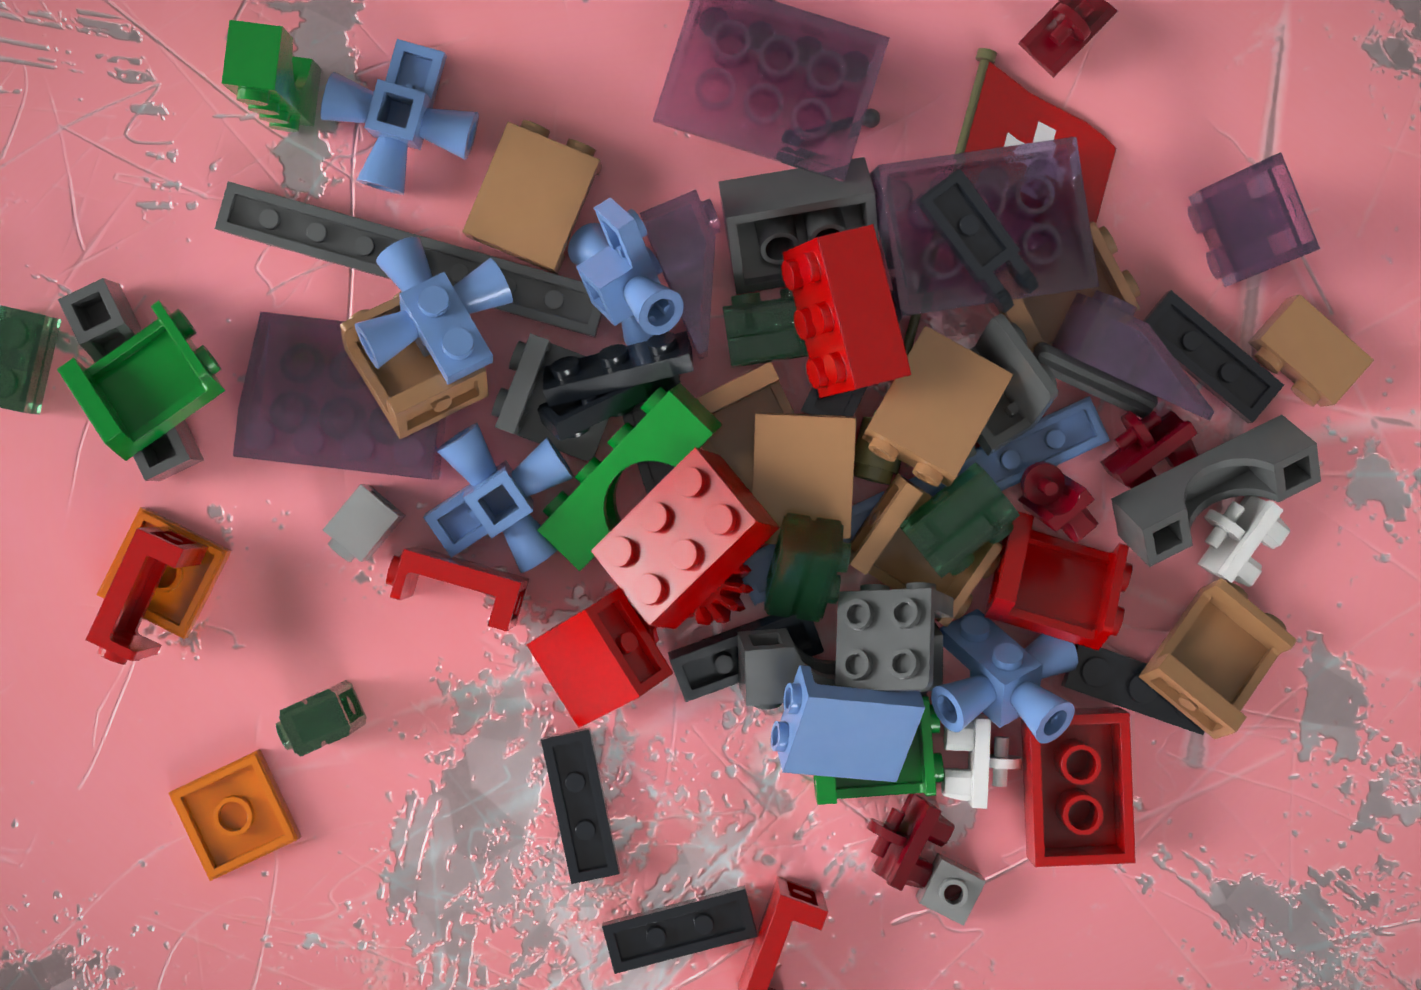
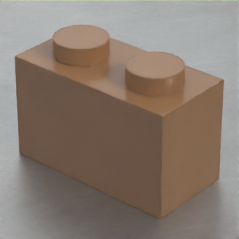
M1300 294L1287 298L1248 341L1257 350L1254 355L1256 360L1274 374H1278L1281 371L1294 383L1291 387L1294 394L1312 407L1316 404L1320 407L1335 405L1374 361L1373 358Z

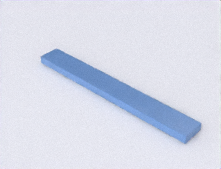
M1088 396L1042 417L1034 428L987 456L981 446L975 448L977 454L965 461L959 474L950 486L942 483L938 487L932 486L916 476L908 480L958 512L1020 483L1024 471L1035 462L1046 461L1057 466L1109 442L1110 439L1091 397ZM885 491L852 505L851 539L840 538V546L838 547L810 545V537L790 536V544H768L758 549L743 563L752 569L742 580L744 584L750 585L754 590L749 593L754 606L848 563L842 553Z

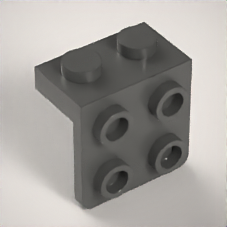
M998 314L989 321L976 345L969 349L1014 374L977 439V442L987 456L1034 428L1058 396L1057 382L1053 372L1046 364L1038 362L1027 346V340L1023 331L1015 323L1009 322L1003 314Z
M530 333L527 343L518 341L511 357L509 369L516 372L509 390L501 388L496 397L491 413L492 416L498 417L495 427L539 444L546 437H549L560 452L585 461L591 460L596 455L609 418L591 426L589 431L582 436L560 441L542 424L537 411L539 405L547 402L543 392L544 367L563 357L575 356L581 358L585 356L552 344L549 340Z
M926 582L907 583L906 589L890 590V586L865 584L860 586V591H839L835 668L836 686L890 692L927 691L933 684L935 618H953L954 598L937 591L936 584Z

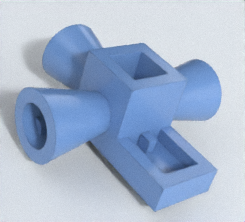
M397 39L386 80L377 79L374 91L336 72L330 75L322 98L321 119L365 123L364 128L373 137L377 138L356 179L357 182L382 191L404 195L408 147L421 150L424 139L464 160L468 158L476 136L479 113L474 111L433 109L447 58L445 52Z
M610 197L594 207L600 223L586 224L573 234L568 245V256L572 263L577 265L576 268L591 303L614 326L621 323L624 342L628 346L647 341L654 335L669 332L679 322L683 313L684 303L678 292L661 285L657 275L662 273V268L654 253L645 246L643 237L647 235V230L639 215L633 209L625 211Z
M419 237L401 239L388 246L379 254L376 260L377 265L402 292L399 293L400 312L355 323V329L362 346L377 369L413 341L416 342L424 357L431 355L448 385L493 363V354L469 315L513 302L509 285L499 266L492 258L486 260L452 286L445 272L434 277L432 276Z
M478 423L457 433L436 450L470 483L425 513L423 517L451 558L485 535L489 534L492 539L501 532H503L520 573L533 569L557 551L537 531L541 525L530 515L533 512L534 503L532 495L575 478L567 462L549 437H546L514 470H512L507 461L498 466L495 465Z
M979 609L952 621L947 627H940V631L943 634V647L970 670V678L935 686L931 692L934 711L947 729L952 732H960L980 713H984L999 728L1021 717L1039 743H1049L1058 738L1067 729L1075 713L1074 705L1044 689L1040 684L1041 679L1076 669L1078 654L1074 643L1041 634L1024 649L992 620L984 617L985 614Z

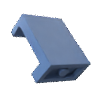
M799 665L794 682L786 685L783 698L784 712L781 720L775 721L773 724L771 748L773 751L778 752L782 773L897 782L924 713L925 705L920 691L890 692L820 685L814 682L810 666Z

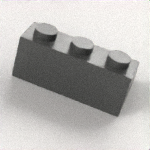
M865 157L718 182L737 295L785 287L781 270L784 261L783 252L816 237L874 224L879 244L875 191Z

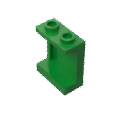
M159 300L151 305V308L158 317L156 321L86 369L75 358H72L57 369L104 444L125 461L225 391L215 376L221 370L216 359L204 345L196 348L190 339L197 333L193 325L180 309L171 313Z
M927 694L922 696L925 710L897 782L813 775L817 805L837 804V799L912 793L936 796V783L944 782L942 754L933 753L932 734L940 733V720L934 711L933 705L930 704L929 696Z

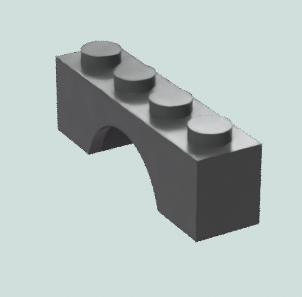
M102 278L58 299L79 345L91 356L95 363L142 330L119 283ZM185 420L133 456L145 481H162L204 461Z
M1283 415L1267 421L1112 498L1118 536L1151 567L1193 546L1191 537L1192 524L1196 517L1208 506L1237 496H1258L1281 502L1321 482L1317 443Z
M935 622L933 684L927 691H920L921 696L926 695L928 691H932L935 686L943 685V634ZM787 628L737 632L739 688L746 706H754L765 710L780 707L783 703L786 685L794 682L799 665L811 667L815 683L836 686V660H821L807 655L793 642Z

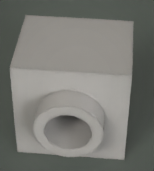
M937 853L932 863L933 873L926 887L923 889L919 888L916 898L919 904L964 926L986 881L981 874ZM950 885H958L962 890L959 898L953 901L947 900L944 897L945 889Z

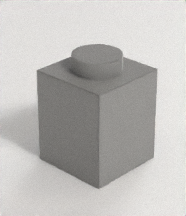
M360 484L324 527L323 531L332 538L328 545L339 556L348 562H352L354 558L363 562L368 561L406 515L369 484Z

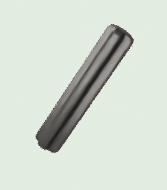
M1040 342L1034 347L1033 355L1038 362L1046 364L1053 372L1055 378L1125 411H1131L1140 418L1147 416L1158 405L1157 396L1056 347L1045 342Z

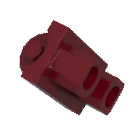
M1059 0L1018 44L1054 78L1118 11L1105 0Z
M1172 410L1161 418L1155 411H1152L1141 420L1133 412L1128 411L1121 416V421L1126 431L1114 439L1119 449L1100 463L1109 475L1129 489H1132L1156 477L1157 475L1152 467L1164 458L1169 466L1174 468L1197 457L1198 453L1192 438L1198 432L1190 421H1183Z
M1046 461L1035 462L1024 471L1021 478V490L1024 495L1018 501L1027 512L1055 532L1062 529L1075 543L1079 542L1097 527L1099 523L1086 508L1095 499L1085 487L1064 475L1057 466Z
M915 793L909 794L901 811L892 807L885 823L873 818L870 819L867 828L878 835L871 849V852L878 857L871 870L885 879L889 886L900 891L903 890L905 885L925 888L933 873V864L920 857V854L927 841L940 847L947 844L955 829L954 824L942 816V811L929 801Z

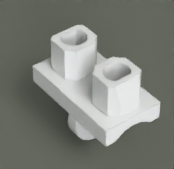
M1245 496L1240 504L1233 501L1223 515L1213 509H1209L1204 518L1214 528L1205 540L1210 546L1197 564L1207 572L1231 583L1236 581L1247 587L1252 586L1262 573V565L1251 557L1256 548L1262 543L1271 549H1275L1281 546L1290 533L1289 527L1279 517L1283 509L1273 501H1265L1257 496Z
M979 714L960 732H952L944 726V749L969 752L968 769L944 768V782H941V793L943 796L967 801L972 808L987 809L989 768H993L992 786L1007 787L1008 769L1022 768V757L1008 755L1009 737L995 736L994 754H990L991 720L986 718L985 714Z

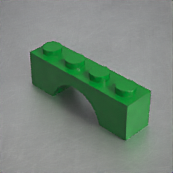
M229 20L221 84L237 96V101L247 104L249 111L259 114L260 120L269 122V127L272 129L299 132V125L314 127L321 76L319 65L313 59L292 56L293 37L283 26Z
M681 383L668 392L662 387L657 389L640 407L647 415L635 427L629 422L625 423L607 442L613 448L611 453L602 462L596 456L593 457L575 476L581 484L573 493L568 496L562 490L542 511L548 519L537 531L579 571L594 559L595 556L591 550L621 521L616 506V490L624 470L633 464L644 461H657L676 467L695 447L700 449L723 425Z

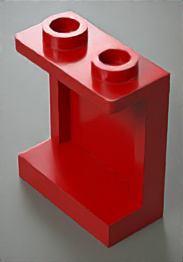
M1015 510L1002 533L1000 543L1003 545V548L999 553L1001 559L993 574L984 617L1099 650L1110 635H1118L1122 626L1125 609L1118 606L1120 593H1124L1129 585L1133 565L1126 563L1129 546L1118 543L1113 552H1105L1032 530L1034 516Z
M164 526L137 528L85 640L99 646L97 654L101 657L122 665H126L128 660L140 661V659L157 655L162 645L140 635L138 628L167 565L173 568L200 565L208 547Z
M416 546L403 549L400 556H393L388 569L386 584L393 586L390 598L397 600L413 596L419 575L495 596L488 626L507 632L517 624L530 578L457 557L451 558L450 555Z
M620 587L526 644L578 728L639 698L673 674L672 669Z
M777 876L757 931L758 937L754 939L738 983V990H776L769 987L792 921L822 931L828 914L823 892Z

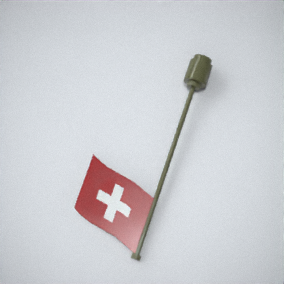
M978 48L976 60L980 63L949 175L957 169L962 170L974 188L998 207L1045 230L1057 238L1085 222L1094 221L1097 223L1117 148L1090 124L1031 94L996 67L994 63L997 52L987 48ZM934 228L904 339L907 356L913 347L942 236L936 228ZM863 417L855 444L854 476L867 481L890 485L893 475L899 473L902 461L896 458L894 462H890L869 450L868 446L870 443L865 441L862 436L872 418Z

